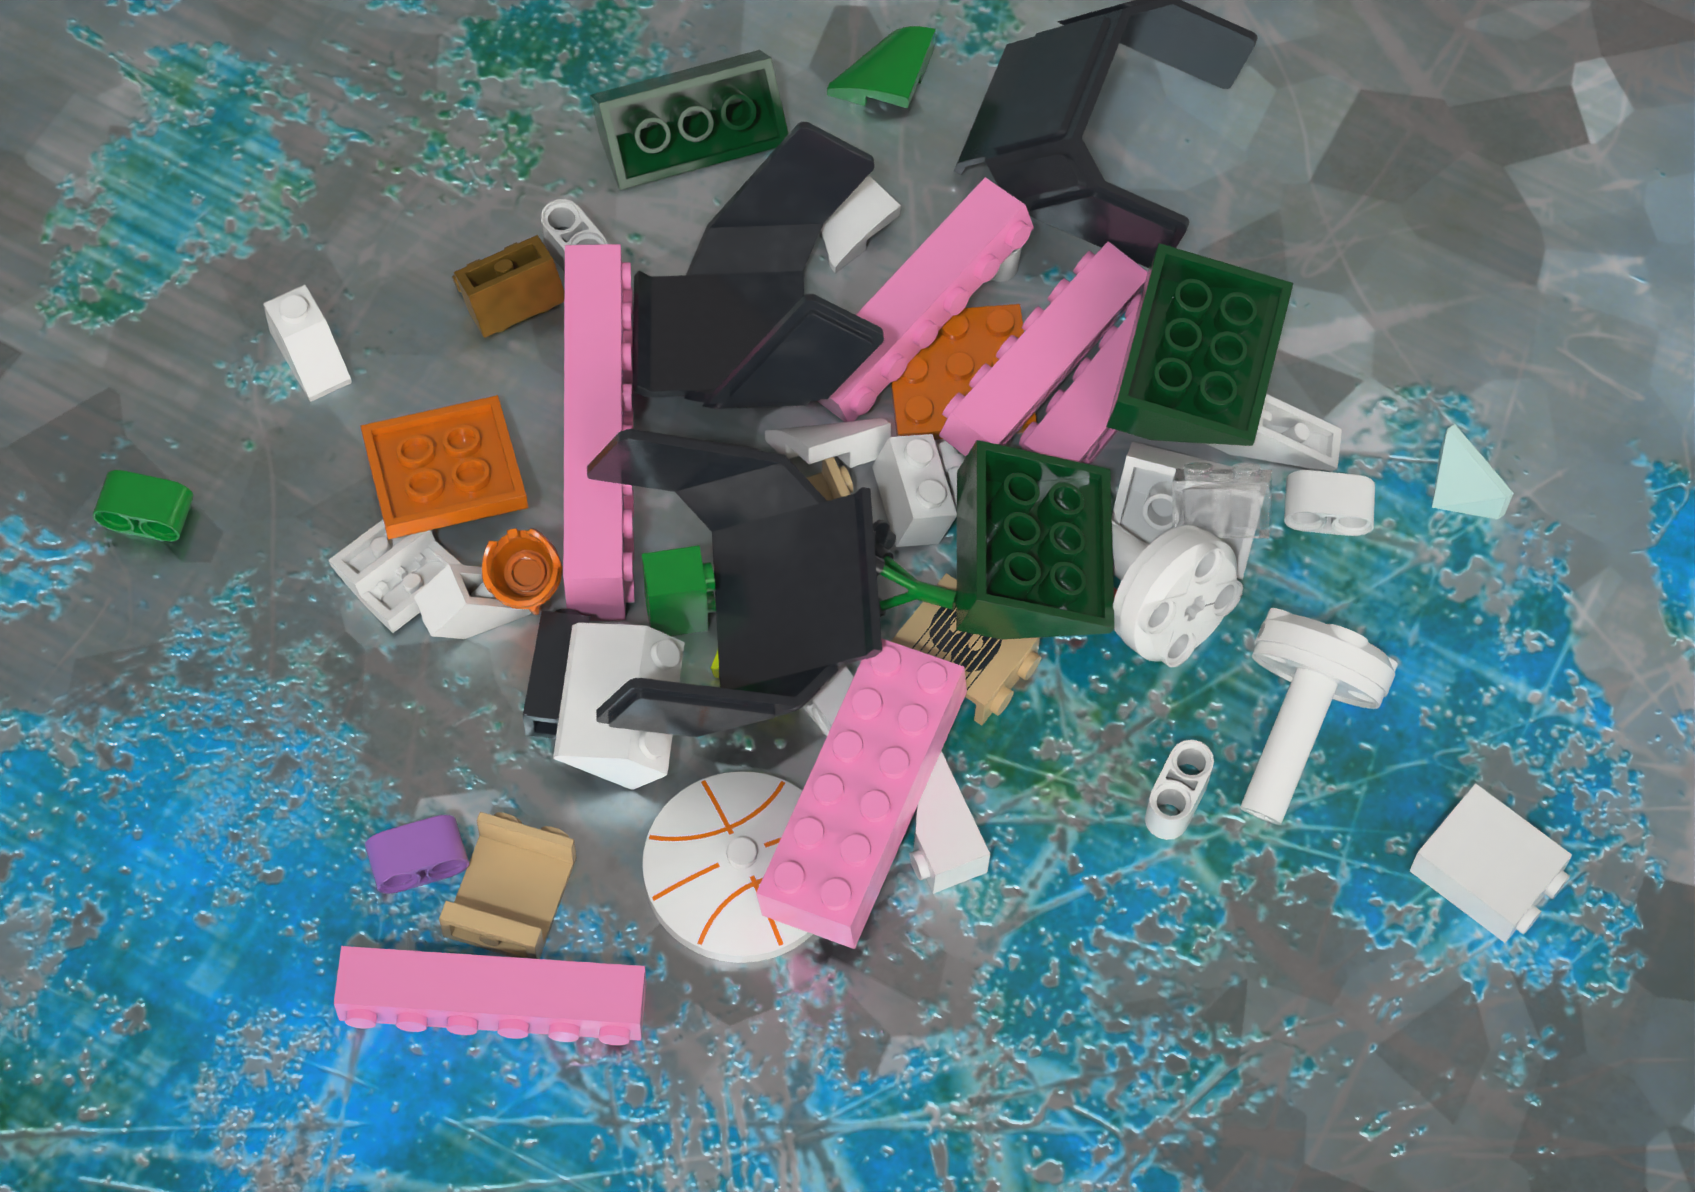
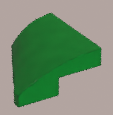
M908 26L891 32L830 82L827 88V96L862 106L866 105L868 98H873L908 109L918 83L921 84L933 54L936 29Z

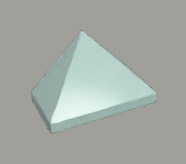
M1456 424L1447 428L1439 451L1432 508L1493 519L1501 518L1507 511L1513 491Z

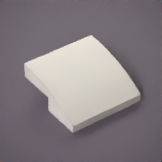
M383 519L328 560L331 567L351 591L392 633L420 613L414 596L448 564L463 565L435 541L431 530L388 540Z

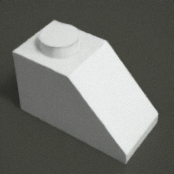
M306 285L263 303L270 333L310 402L352 383L326 319Z
M448 564L414 596L423 622L432 637L467 639L531 614L529 609H515L502 604L485 587L482 579V567Z

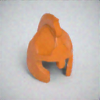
M514 528L507 530L505 536L498 541L489 540L485 547L482 558L483 582L487 590L502 604L515 609H529L532 614L539 615L542 610V604L551 598L561 582L563 574L561 560L555 546L537 529L531 528L526 531Z

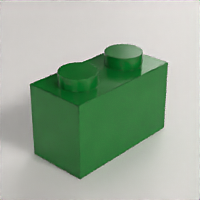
M700 545L642 553L644 596L649 627L669 636L708 631V613L716 612L714 597L715 580L712 563H702Z

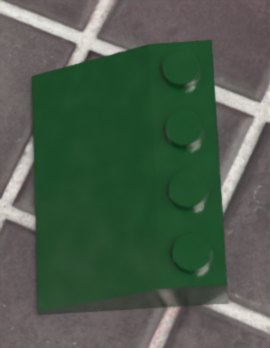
M1159 243L1147 272L1106 427L1153 441L1253 446L1294 283Z
M976 440L957 470L956 630L1001 640L1111 633L1115 627L1110 469Z

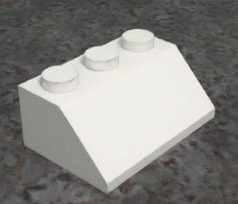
M1132 441L1126 456L1112 513V521L1146 546L1171 529L1185 525L1197 526L1202 530L1212 533L1231 547L1236 557L1237 578L1243 580L1269 476Z
M576 623L572 625L553 759L631 790L667 776L672 734L609 727V724L596 721V710L628 680L633 678L679 683L685 642L646 625Z

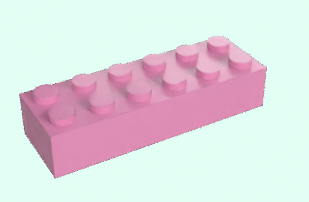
M882 638V651L875 657L864 659L860 662L756 893L762 916L855 949L967 693L964 666Z

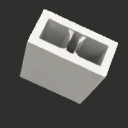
M1475 783L1418 851L1410 872L1506 943L1516 930L1524 935L1542 912L1536 905L1544 895L1554 899L1566 884L1570 875L1564 872L1572 854Z

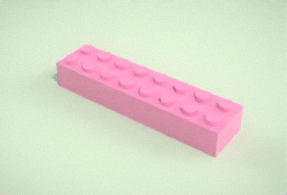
M621 244L565 245L563 580L567 609L577 611L584 616H590V621L626 620V603H635L633 574V486L592 480L587 477V466L619 432L626 429H634L632 407L633 289L631 287V262H622Z

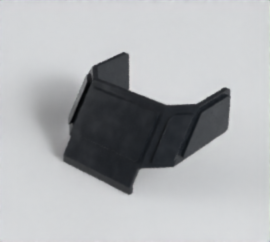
M1133 0L1058 21V23L1064 26L1036 33L1034 37L1007 44L954 168V172L962 175L965 167L986 162L997 185L1024 203L1031 217L1101 248L1108 241L1134 262L1144 267H1150L1159 243L1177 248L1190 223L1189 219L1182 214L1105 181L1082 136L1119 43L1222 89L1232 87L1256 45L1257 35L1246 28L1182 0Z
M800 122L707 224L686 275L652 277L638 271L634 275L632 391L644 397L685 396L687 400L704 403L703 407L713 409L805 406L811 401L828 399L883 343L884 332L881 327L815 294L804 295L803 271L823 224L874 170L873 156L809 122Z
M626 429L619 432L587 466V477L592 480L675 492L712 532L720 688L646 678L630 679L596 710L597 722L609 724V727L689 737H699L799 710L838 671V666L875 657L882 651L870 488L861 487L854 494L827 501L784 454L637 429Z

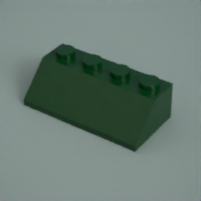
M761 50L590 95L599 136L619 190L774 149L789 134L772 58Z

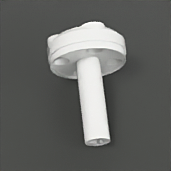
M1112 521L1113 575L1121 580L1113 603L1114 629L1127 646L1146 660L1162 661L1169 667H1177L1191 656L1194 649L1211 635L1224 616L1228 615L1239 603L1243 593V585L1237 580L1235 554L1225 542L1197 526L1185 525L1171 529L1146 546Z
M1270 608L1255 640L1256 647L1252 658L1259 665L1291 682L1240 808L1255 817L1281 825L1332 699L1362 708H1379L1383 698L1387 696L1398 663L1389 658L1383 651L1368 643L1367 638L1350 629L1334 624H1325L1281 609Z

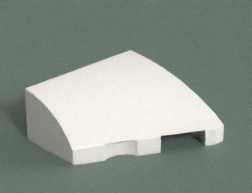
M869 175L826 220L819 233L820 238L824 240L828 252L830 269L834 273L866 251L867 240L900 216L901 205Z
M872 418L833 424L770 429L765 431V441L779 454L786 455L788 459L800 456L808 464H812L837 456L847 466L852 468L877 459L888 438L891 437V423L882 418Z

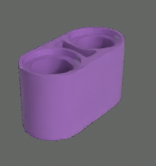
M450 815L434 816L385 830L373 835L365 842L377 890L384 894L398 893L458 875L469 866L457 821L454 816Z

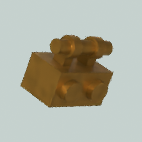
M538 235L520 243L515 242L504 247V250L482 260L477 259L466 264V267L455 271V275L452 276L458 292H461L469 314L484 338L496 332L505 331L510 326L536 314L547 312L552 307L563 303L565 298V291L554 260Z

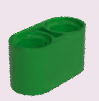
M111 470L105 478L93 512V518L101 526L113 531L173 542L180 538L194 494L189 488L175 481L123 470Z

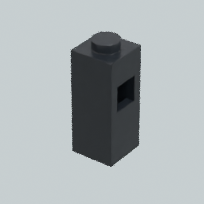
M558 609L555 612L542 610L523 710L525 735L556 739L572 625L576 623H590V616L581 615L579 612L571 609Z

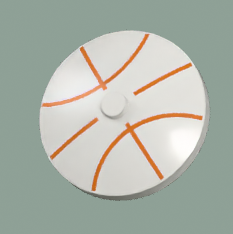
M727 772L704 778L689 785L662 808L655 818L645 842L643 877L650 906L659 922L673 938L690 950L708 958L733 963H749L783 955L795 949L813 935L812 933L762 916L756 894L802 793L800 788L778 777L763 773Z

